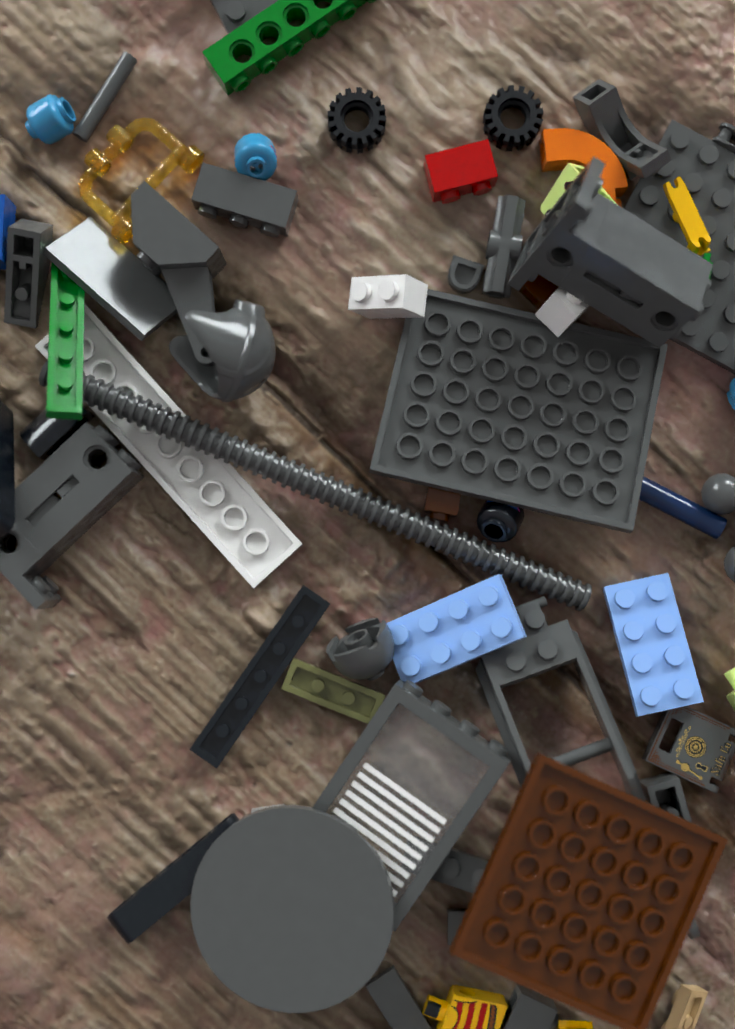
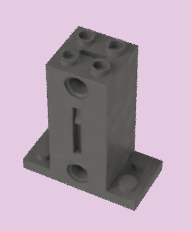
M593 156L527 238L508 285L519 291L527 280L533 282L539 274L660 348L668 339H675L682 331L684 325L689 320L695 321L703 311L704 303H702V300L712 282L709 277L713 264L598 193L604 183V180L600 177L605 163Z
M88 423L82 425L15 488V523L7 534L0 537V572L36 610L53 608L62 600L56 593L59 590L58 586L49 577L44 576L42 578L40 575L144 478L139 471L142 465L129 452L126 453L123 449L119 450L116 446L120 442L109 430L104 429L100 425L96 428ZM107 455V463L101 468V460ZM17 540V541H18V545H17V548L15 549V541Z

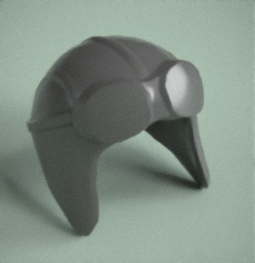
M235 299L233 308L225 312L215 313L204 310H192L186 314L187 325L207 350L203 353V357L210 356L215 365L205 367L197 361L187 335L175 337L169 343V350L178 364L203 392L222 402H231L253 393L266 382L274 366L276 350L272 328L265 318V307L256 303Z

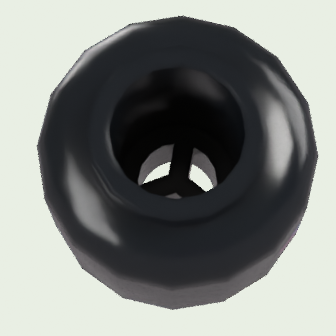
M486 500L478 514L477 527L482 535L492 542L504 543L510 541L516 536L523 522L524 509Z

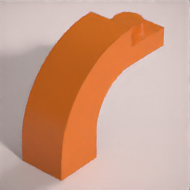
M543 129L539 139L542 172L562 171L568 163L586 166L594 156L605 163L600 177L604 180L602 187L617 205L622 207L621 199H616V197H622L628 188L626 174L615 153L604 142L589 133L576 129Z

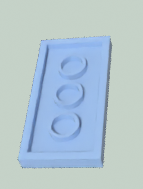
M664 573L604 586L602 590L636 717L704 702L669 574Z
M501 574L492 576L387 623L394 640V656L392 659L400 680L404 683L409 680L417 684L527 637Z

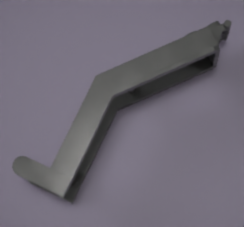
M545 596L515 606L527 637L481 656L475 670L503 743L509 750L508 755L512 757L511 763L520 787L523 785L531 763L501 689L573 663L605 739L558 755L552 759L567 766H572L611 752L626 793L645 801L637 771L578 633L571 630L567 619L548 626L545 615L541 610L542 607L548 605ZM695 919L688 931L690 939L700 937Z

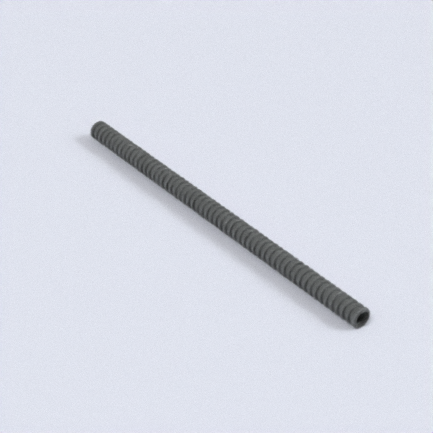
M48 360L43 365L39 375V384L42 387L47 386ZM83 371L82 403L87 401L90 407L96 405L100 411L108 410L107 413L109 415H114L115 413L121 420L124 417L127 418L128 423L137 422L136 425L141 428L144 425L147 431L151 432L154 429L159 436L165 434L166 439L169 440L173 437L178 444L185 442L186 447L189 448L192 445L197 452L204 450L205 455L209 456L211 453L216 460L223 458L224 463L228 464L230 461L233 463V467L238 468V466H242L243 471L251 470L255 476L261 474L264 480L270 478L274 484L278 481L282 483L281 487L283 488L289 486L293 492L297 489L301 491L300 495L302 496L309 494L312 500L316 497L320 499L319 503L321 504L328 502L330 503L329 507L333 508L335 505L339 507L338 510L341 512L343 510L349 511L348 515L350 516L354 513L358 515L360 520L363 518L368 519L367 523L369 524L375 522L379 528L385 526L388 532L394 530L398 536L402 533L406 535L405 539L410 540V538H413L417 544L423 542L426 548L433 546L434 551L442 550L445 556L452 554L453 559L461 558L462 563L465 564L471 562L472 567L480 566L481 571L486 572L490 570V574L493 576L501 574L503 579L509 578L510 583L518 582L519 587L522 588L526 585L529 591L537 590L538 595L541 596L545 593L548 599L556 598V601L560 604L564 601L569 608L575 606L577 611H582L589 602L592 593V586L589 583L583 585L579 579L573 581L572 576L567 575L564 577L560 571L554 573L553 568L545 569L541 563L535 565L534 560L526 561L525 556L516 557L513 551L506 553L505 548L502 547L499 550L494 543L487 545L486 540L483 539L480 542L475 535L468 537V533L465 531L461 534L458 532V528L449 529V525L446 523L442 526L439 524V520L430 521V517L427 515L423 518L420 516V512L416 511L414 514L411 513V509L408 507L405 510L402 509L401 504L397 503L395 506L391 504L392 501L389 499L386 502L383 501L382 496L373 497L372 492L369 491L366 494L363 492V488L359 487L356 490L351 483L347 486L344 484V480L340 479L337 482L332 475L328 478L324 476L325 472L321 471L318 474L313 467L310 470L306 469V464L302 463L299 466L294 459L291 462L287 461L286 456L283 455L280 458L275 451L272 454L268 453L267 448L263 447L261 450L256 443L249 445L246 439L242 442L239 440V436L234 435L230 437L227 431L221 433L217 427L211 429L208 423L202 425L198 419L192 421L189 415L183 417L179 411L173 413L170 407L164 409L160 403L154 405L151 399L145 401L141 395L135 397L132 391H127L126 393L120 386L116 389L113 383L106 385L103 379L95 380L94 375L85 376Z

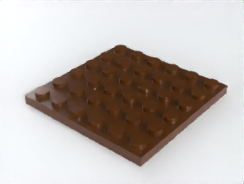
M537 752L449 951L453 956L619 1028L647 1029L728 839Z

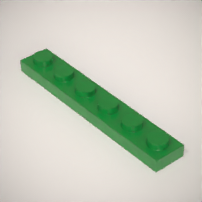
M53 263L51 264L46 418L82 420L85 291Z

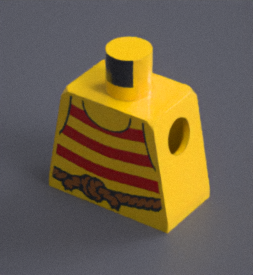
M452 985L446 1001L428 994L423 1006L422 1015L438 1020L436 1029H500L508 1006L505 996L500 993Z

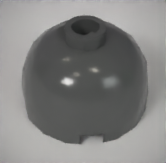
M370 618L350 625L345 629L350 634L340 640L337 635L331 639L327 645L326 653L335 668L349 679H367L371 681L381 677L385 672L384 669L388 667L394 656L392 633L386 621L383 620L380 623L378 618Z

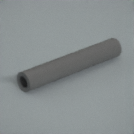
M125 51L122 53L75 128L73 134L80 140L87 143L136 65L137 60L131 54Z

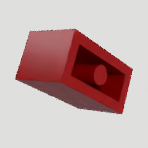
M488 139L427 154L424 157L423 167L433 202L452 203L459 200L461 195L472 192L474 196L483 195L490 192L492 187L496 185L498 173Z

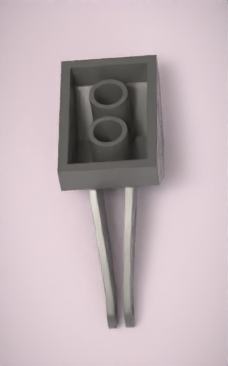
M143 181L131 194L133 243L139 250L136 256L143 262L142 265L156 278L160 274L164 276L195 358L205 367L213 366L215 364L210 356L203 357V353L207 350L187 325L186 314L192 310L215 312L212 278H215L227 263L219 246L146 181Z

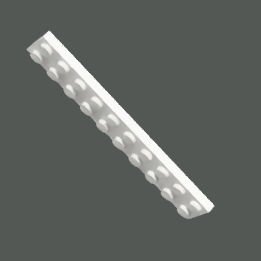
M84 303L83 371L85 376L94 375L95 380L101 378L105 381L104 384L106 385L113 383L116 389L120 386L126 393L127 391H132L135 397L141 395L143 400L151 399L153 401L152 404L160 403L162 408L170 407L173 413L179 411L181 416L185 417L186 414ZM49 333L35 345L47 360ZM96 405L90 407L253 588H256L303 545L230 463H224L223 458L216 460L211 453L207 456L204 454V450L197 452L192 445L189 448L186 447L185 442L178 444L175 442V438L166 439L165 434L159 436L154 429L151 432L147 431L146 426L143 425L140 428L136 425L137 422L128 423L127 418L124 417L121 420L115 413L114 415H109L107 413L108 410L100 411Z

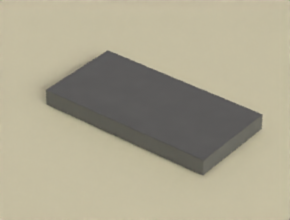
M91 216L45 247L43 254L141 341L178 313L167 283L159 276L156 278L142 265L143 262Z

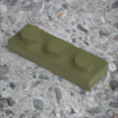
M295 657L281 687L282 690L366 724L370 722L385 698L384 693Z

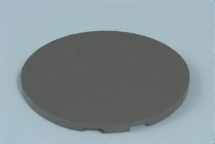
M280 805L257 810L234 822L212 843L205 853L197 869L191 891L190 909L193 932L200 952L209 968L227 988L241 998L259 1007L277 1012H315L339 1004L354 995L372 978L379 968L390 944L394 927L395 904L392 884L385 865L375 848L371 847L357 832V829L334 814L332 816L309 806Z

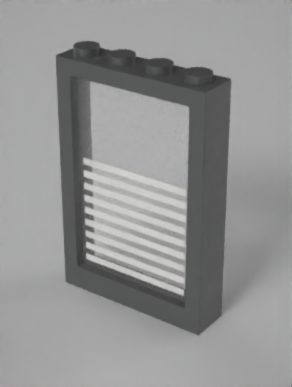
M399 680L394 684L313 806L315 810L332 816L334 814L348 822L377 851L392 884L395 904L393 931H396L504 773L512 758L507 755L509 750L504 745L494 739H491L490 742L479 735L480 730L474 724L465 719L460 722L451 716L452 710L436 699L434 702H431L422 695L424 691L409 680L405 683Z

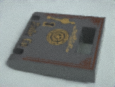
M687 706L663 711L642 759L717 794L719 787L711 783L710 779L711 777L720 781L724 779L735 754V743L728 740L730 734L735 737V728ZM671 718L682 722L668 753L660 749L659 745Z

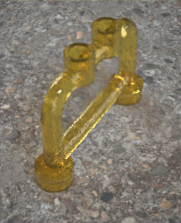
M143 117L135 119L125 129L120 125L113 126L106 136V139L111 144L103 152L97 148L90 150L84 159V163L88 168L83 172L79 180L80 196L89 207L112 227L111 235L120 244H125L133 238L132 219L129 217L131 215V195L114 212L94 194L91 187L98 176H103L108 172L112 161L120 153L126 152L132 146L134 138L142 131H149L172 151L146 178L145 181L153 189H156L177 165L187 174H191L199 168L205 157V154L195 145L186 147L161 123L152 118Z

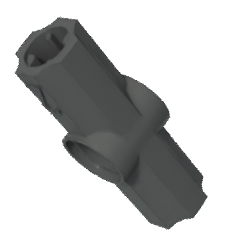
M498 196L493 229L490 230L485 255L487 266L482 287V294L492 298L501 299L510 298L512 287L508 285V281L521 253L523 235L520 234L526 207V200L519 198V196Z

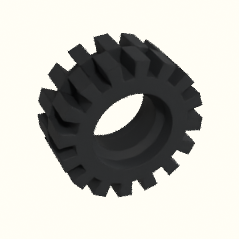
M509 85L507 91H504L503 87L498 89L496 96L492 94L486 105L483 116V130L485 134H489L488 140L490 143L495 140L497 142L496 147L499 149L504 145L507 146L506 151H512L513 147H516L517 151L522 150L525 144L528 147L540 130L544 114L543 108H539L541 101L539 98L533 99L535 93L531 90L528 94L524 93L525 87L519 86L518 90H514V85ZM508 108H517L524 114L525 123L518 129H508L501 122V113Z
M356 87V92L352 93L351 88L345 89L344 96L339 93L336 95V102L332 101L330 103V111H328L327 116L328 128L332 140L337 141L339 148L342 149L345 146L346 152L352 153V149H357V154L363 153V148H367L370 151L373 149L374 143L377 145L380 143L381 136H384L385 107L381 105V99L378 96L373 97L372 91L367 89L365 94L362 93V88ZM353 110L365 112L370 120L368 126L359 132L348 129L344 119L349 112Z

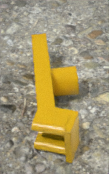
M678 176L674 179L676 188H673L670 182H666L663 185V189L673 210V220L679 223L688 242L687 248L702 256L704 253L711 251L709 248L711 238L686 184Z

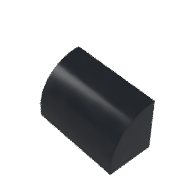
M83 403L82 420L46 418L45 408L19 434L39 458L46 460L82 425L88 423L95 416Z

